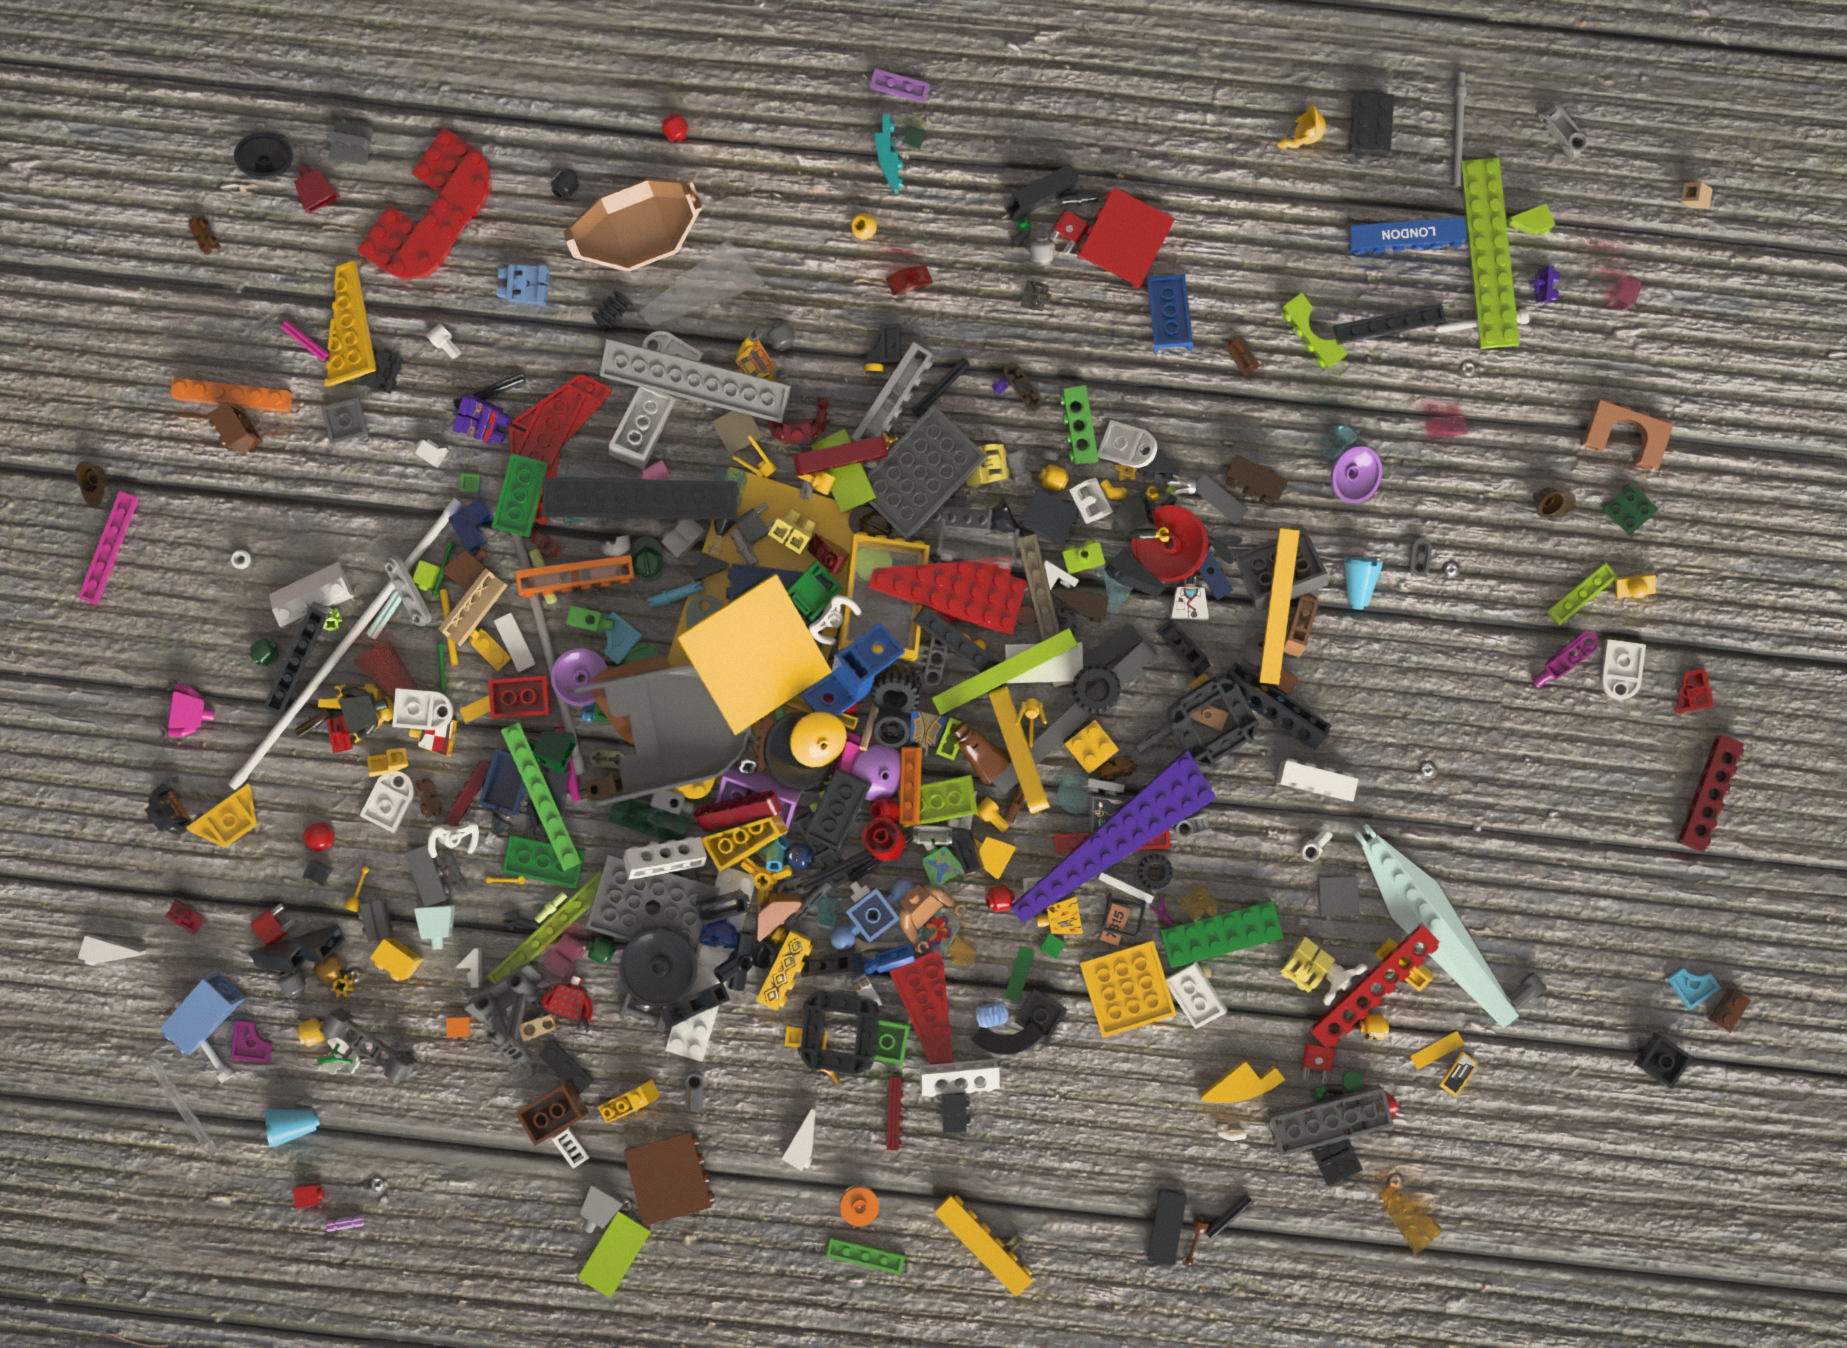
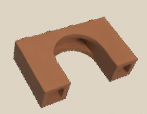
M1608 399L1596 402L1581 446L1600 452L1605 449L1614 424L1621 421L1629 422L1639 429L1642 436V445L1635 465L1653 471L1658 469L1673 424L1668 423V420L1664 418H1652L1649 413L1639 411V413L1634 412L1629 406L1614 405V402Z

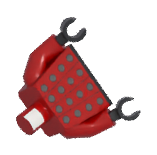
M571 975L569 984L560 983L551 987L544 993L538 1005L533 1007L532 1015L536 1010H539L541 1012L539 1018H542L544 1009H546V1013L578 1023L579 1032L582 1026H586V1033H588L593 1006L590 996L587 995V990L580 988L583 978Z

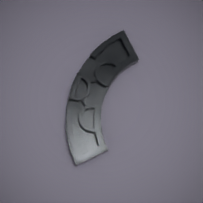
M1031 1022L1023 1030L1010 1035L997 1034L988 1027H981L971 1040L988 1052L1014 1055L1032 1049L1047 1035L1034 1022Z

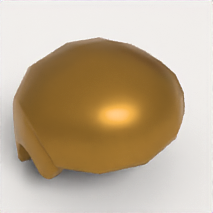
M331 954L324 963L315 962L314 973L318 981L323 984L338 980L340 978V970L344 969L341 957L335 954Z

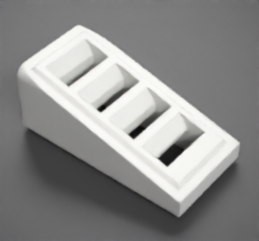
M570 1127L551 1137L573 1169L589 1159V1155ZM566 1133L568 1134L567 1136H565V1137L562 1138L561 1140L559 1139L560 1137H562V1136L565 1135ZM571 1139L572 1142L564 1147L563 1144ZM574 1146L577 1147V1148H576L575 1150H573L572 1152H570V1153L567 1152L568 1150H570V1149L573 1148ZM580 1152V1153H581L580 1156H578V1157L575 1158L574 1160L571 1158V1157H573L574 1155H576L577 1153Z

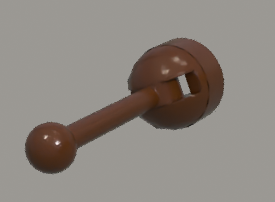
M1194 1218L1192 1226L1196 1235L1189 1257L1185 1260L1187 1265L1193 1264L1192 1258L1199 1235L1204 1234L1209 1226L1207 1221L1199 1218Z

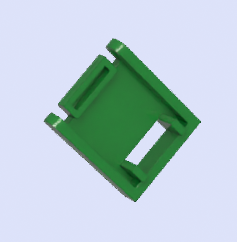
M814 561L786 592L788 595L793 593L790 597L791 601L805 616L811 612L808 619L812 621L843 588L818 561ZM819 573L831 584L827 589L816 579L815 576Z

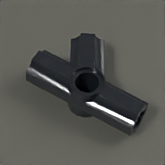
M738 931L734 951L730 953L726 961L713 970L719 982L724 983L729 980L728 988L731 990L744 991L747 972L753 967L754 960L750 956L754 937L752 932Z

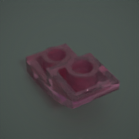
M1465 415L1426 419L1428 439L1467 435Z

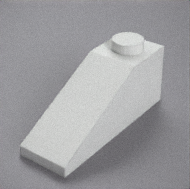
M91 934L84 936L78 958L83 959L85 964L95 965L96 963L144 955L146 950Z
M815 1107L811 1108L782 1157V1160L800 1171L804 1167L808 1168L813 1160L811 1155L813 1152Z

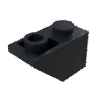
M1144 448L1142 454L1147 455L1150 452V448ZM1157 449L1154 459L1148 465L1139 468V473H1143L1144 477L1162 475L1164 479H1174L1173 475L1177 476L1179 470L1161 449Z

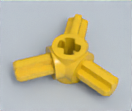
M748 857L741 863V867L753 876L752 880H754L758 889L757 905L769 896L770 890H773V885L777 884L778 880L792 875V869L789 865L782 866V870L776 872L769 871L764 866L760 868Z

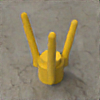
M748 435L749 440L763 458V461L757 465L760 469H756L736 456H733V459L755 472L759 477L764 475L767 478L777 467L767 458L753 437Z
M1034 698L1027 699L1021 703V709L1015 721L1017 726L1023 713L1030 718V748L1033 746L1034 718L1040 713L1043 723L1046 724L1047 722L1043 711V703Z

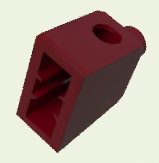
M304 164L297 169L301 177L295 180L294 183L303 209L308 214L340 197L339 193L318 169L311 171L308 164Z

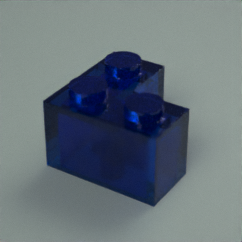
M482 498L448 517L468 551L474 552L479 547L488 543L478 526L493 518L494 515Z

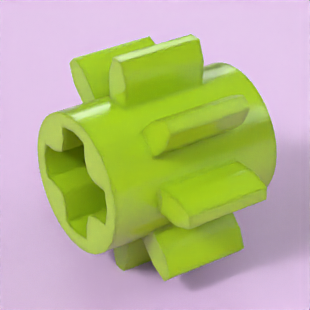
M338 609L331 610L323 629L331 631L339 628L338 622H342V617L339 615Z

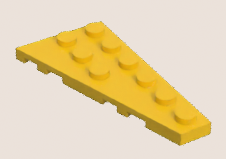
M354 261L336 266L334 282L336 294L335 302H332L334 314L333 319L330 321L328 341L330 353L329 361H326L328 373L327 379L324 380V386L327 387L376 371L357 263Z

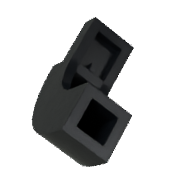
M720 982L660 1010L659 1013L666 1029H669L697 1014L730 1000L724 984Z

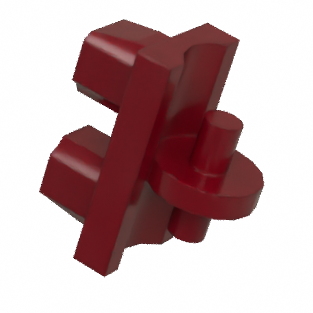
M178 900L173 902L170 910L165 915L166 918L192 934L198 932L206 917Z

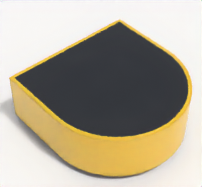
M867 363L864 373L884 374V366L878 363Z

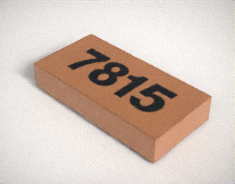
M1112 903L1105 928L1123 932L1131 909ZM1102 931L1099 939L1118 946L1122 935Z

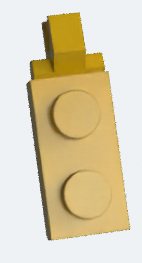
M475 628L471 632V638L469 639L472 643L471 645L498 672L512 660L511 656L482 628L479 631Z

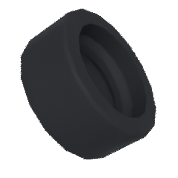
M895 709L885 710L875 719L874 737L878 743L885 747L896 748L904 745L910 735V720L901 711ZM886 721L899 722L903 726V733L898 736H887L881 731V725Z

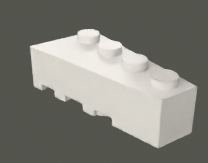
M1290 758L1280 762L1276 778L1277 784L1347 801H1354L1359 780L1353 778L1354 774L1343 772L1341 775L1335 773V769L1324 767L1321 770L1317 769L1315 764L1305 763V765L1298 764V760Z

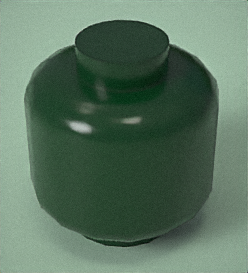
M263 637L250 647L251 652L249 655L257 665L266 666L279 656L277 650L279 646L275 640Z
M597 936L594 940H589L585 950H588L589 959L605 964L611 961L616 948H614L612 941Z

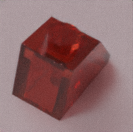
M926 265L900 269L886 278L893 296L906 294L933 283Z

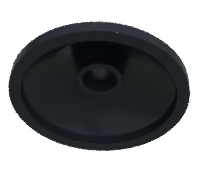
M256 133L243 138L236 145L234 160L237 167L244 174L258 179H270L282 175L290 168L293 162V152L291 146L283 138L270 133Z

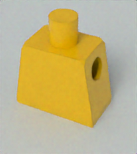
M987 836L983 843L974 839L984 869L996 879H999L1016 847Z

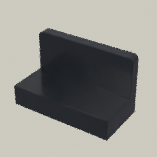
M971 831L952 838L965 874L984 868Z

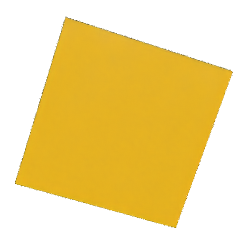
M776 574L676 636L735 735L832 672Z

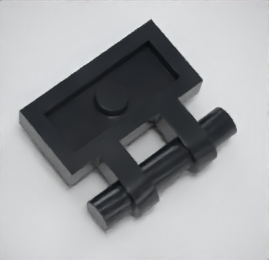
M372 348L376 371L362 375L360 384L378 391L381 384H384L383 392L391 394L392 389L395 388L397 383L395 382L397 374L401 372L403 358L396 356L394 362H390L391 354ZM387 368H390L391 371L388 379L384 378Z

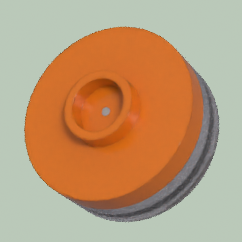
M855 1184L848 1187L840 1197V1211L843 1218L849 1224L864 1226L876 1218L879 1211V1202L875 1192L870 1187L863 1184Z

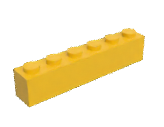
M950 1194L934 1209V1213L1017 1297L1033 1281L1032 1272L1026 1265L1022 1267L1017 1262L1019 1259L1012 1251L1007 1252L1003 1241L998 1237L994 1238L990 1234L992 1232L985 1223L981 1225L976 1220L978 1216L971 1209L967 1210L963 1206L965 1203L958 1195L954 1197Z

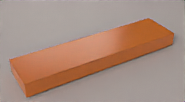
M902 747L899 824L919 825L922 748Z

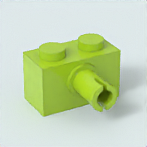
M1094 540L1083 542L1084 546L1076 548V545L1065 547V551L1061 554L1066 572L1071 575L1105 565L1100 542L1095 543Z
M948 717L934 753L951 760L955 759L960 748L952 731L961 723L960 721Z

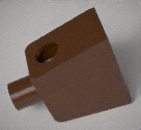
M481 547L473 555L465 550L441 571L467 592L484 569L488 570L482 562L489 554Z

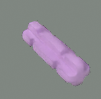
M357 1215L354 1218L351 1216L340 1218L336 1221L329 1220L325 1223L326 1230L330 1232L336 1229L342 1230L353 1228L354 1226L364 1225L363 1215Z

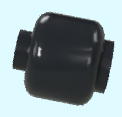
M571 170L559 171L551 181V191L560 199L570 198L579 187L577 175Z

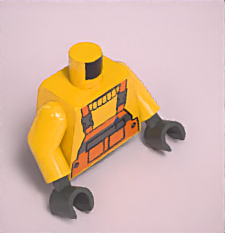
M757 327L751 329L736 354L737 359L735 361L739 366V369L736 371L774 381L786 379L787 375L781 376L780 374L784 368H776L760 341H756L763 336V333L756 335L755 330Z

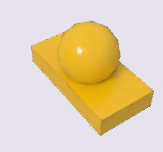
M1654 573L1615 578V596L1617 598L1630 596L1642 598L1647 594L1656 593V575Z

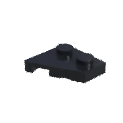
M880 325L877 336L872 342L871 350L864 360V364L900 363L902 360L901 325Z

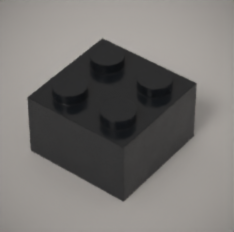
M1033 987L1014 1018V1022L1023 1028L1034 1022L1047 1035L1043 1040L1048 1043L1068 1009Z
M1654 1032L1633 1065L1664 1086L1673 1089L1693 1059V1056L1664 1036Z

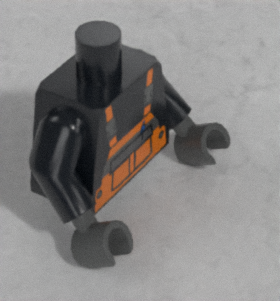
M173 774L166 780V784H161L150 793L148 799L149 806L145 808V812L147 813L148 821L154 823L160 832L168 831L172 834L180 835L187 832L186 827L203 816L204 813H198L195 819L191 821V818L171 790L169 791V788H175L181 783V780L178 783L172 781V778L176 776V774Z

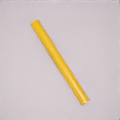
M447 589L439 590L444 621L451 613ZM447 637L451 666L459 665L456 643Z

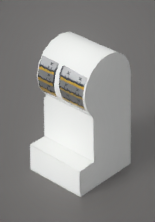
M865 973L851 980L858 995L871 998L878 1003V1007L883 1004Z

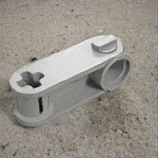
M1552 103L1547 111L1541 112L1538 115L1542 124L1568 156L1574 157L1579 155L1589 145V139L1558 103ZM1572 141L1578 142L1579 148L1574 147Z

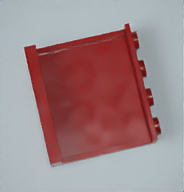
M1113 188L1112 192H1107L1103 200L1105 202L1103 209L1099 208L1094 217L1097 219L1095 225H1090L1088 228L1086 242H1081L1077 250L1080 253L1078 259L1081 260L1083 258L1132 283V287L1139 290L1175 218Z

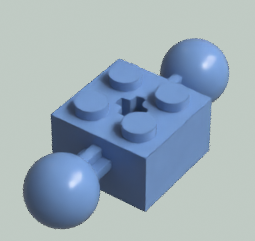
M908 879L896 881L892 886V893L886 898L878 888L871 891L846 911L854 923L849 927L839 926L835 928L830 937L832 945L838 950L845 951L853 946L855 936L862 932L869 943L900 920L893 906L900 903L909 889L915 888L914 883ZM870 910L878 912L877 919L869 918Z

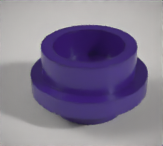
M1004 377L997 380L991 386L994 389V394L997 392L1002 394L1009 388L1007 385L1009 380H1005Z

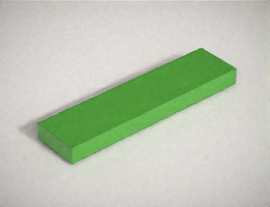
M830 1236L825 1257L901 1275L905 1254Z

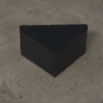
M702 552L692 576L693 581L702 580L728 569L730 565L726 561Z

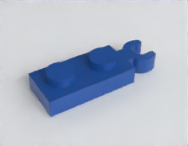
M909 943L875 954V959H864L863 964L865 967L863 970L865 974H872L875 970L881 973L915 962L912 944Z

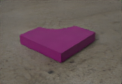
M236 1019L230 1058L269 1063L272 1043L265 1041L259 1035L256 1029V1021Z

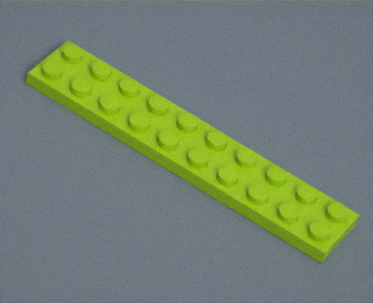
M1490 158L1461 161V179L1479 347L1484 349L1518 346L1520 343L1500 159Z

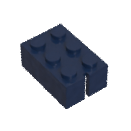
M495 749L478 804L492 809H499L498 811L508 814L519 815L527 788L511 753Z

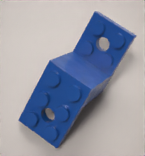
M880 622L837 653L834 658L832 672L802 693L801 697L814 713L828 712L838 717L868 695L871 691L874 676L904 655L905 650ZM875 645H879L882 647L883 651L881 653H875L872 650V647ZM825 695H831L834 698V701L831 703H826L823 700V697Z

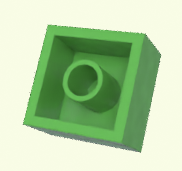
M879 1018L875 1060L903 1065L910 1024Z

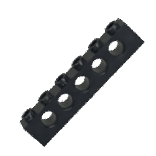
M315 601L310 605L263 708L282 715L332 609Z
M1234 662L1225 674L1226 677L1232 679L1240 687V691L1251 709L1305 745L1316 750L1327 737L1332 725L1270 684L1259 682V677L1243 666Z

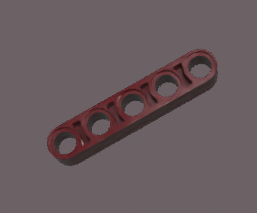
M879 436L797 454L792 458L796 475L803 476L884 458L889 454L885 437Z
M769 790L705 805L698 808L693 815L703 831H710L775 816L782 811L783 806L775 792Z

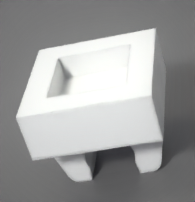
M857 881L850 885L855 893L851 896L855 903L871 892L867 885L862 888Z

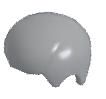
M629 535L617 537L615 544L613 541L611 543L607 541L606 544L601 545L602 553L609 558L626 555L630 549Z

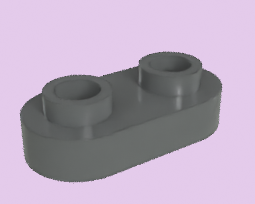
M1425 538L1417 539L1411 547L1409 570L1416 577L1426 575L1430 569L1432 545ZM1419 545H1422L1424 547L1423 552H1420L1418 550ZM1417 564L1422 566L1421 571L1416 569Z

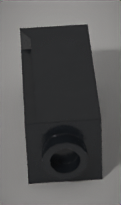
M738 889L737 891L705 900H697L699 919L704 924L748 913L749 897L741 889ZM733 900L736 901L734 905L707 911L708 907Z

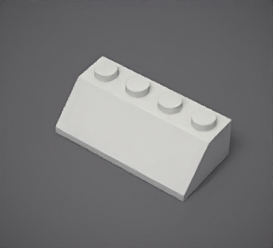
M339 561L269 594L272 611L280 628L285 629L302 622L313 601L331 608L355 597Z

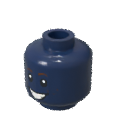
M793 843L785 851V862L791 868L807 869L810 863L814 862V852L811 851L810 846L807 844Z

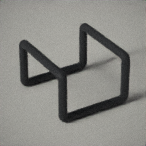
M1109 893L1106 897L1107 904L1100 930L1137 938L1141 932L1146 901H1142L1139 904L1113 898L1112 893ZM1111 901L1141 908L1135 934L1105 928Z

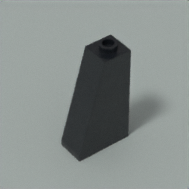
M1068 164L1015 191L1004 205V208L1011 220L1015 222L1055 199L1059 194H1063L1075 187L1079 182L1078 173L1072 168L1071 164Z

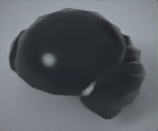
M761 940L752 945L750 956L753 957V965L760 969H768L774 965L777 958V949L774 943Z

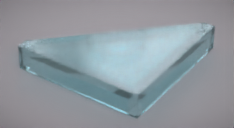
M1103 568L1107 596H1109L1110 614L1114 616L1133 588L1120 584L1110 578Z

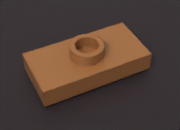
M1207 705L1189 717L1222 731L1229 713Z

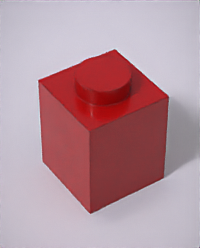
M321 1182L297 1185L293 1188L295 1208L319 1205L325 1198L324 1187H321Z

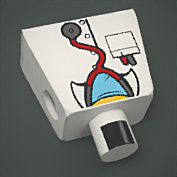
M1196 576L1184 579V587H1177L1175 589L1170 619H1209L1205 589L1196 587Z

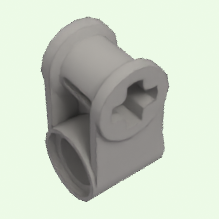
M1208 812L1197 814L1178 822L1173 827L1174 833L1179 837H1190L1213 831L1209 827ZM1182 823H1185L1188 827V831L1185 834H1181L1179 831V826Z

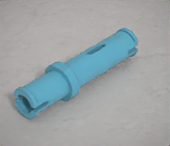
M698 580L670 591H662L659 595L648 597L647 601L651 602L648 605L650 609H654L664 604L670 605L673 601L696 593L704 592L705 588L701 587L703 582Z

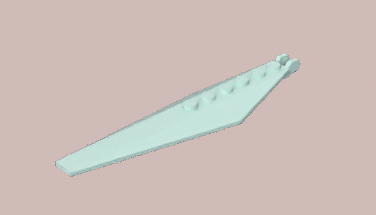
M1368 824L1364 825V830L1370 835L1371 839L1366 842L1358 831L1354 835L1362 845L1361 847L1391 918L1408 935L1422 923L1440 941L1438 944L1439 948L1433 954L1429 953V955L1488 1014L1505 1028L1519 1016L1514 1007L1508 1002L1506 994L1438 883L1380 836L1376 835ZM1417 943L1421 948H1423L1422 943Z

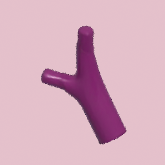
M1160 896V906L1158 908L1150 907L1149 910L1157 913L1162 918L1166 927H1169L1173 922L1165 909L1164 896Z

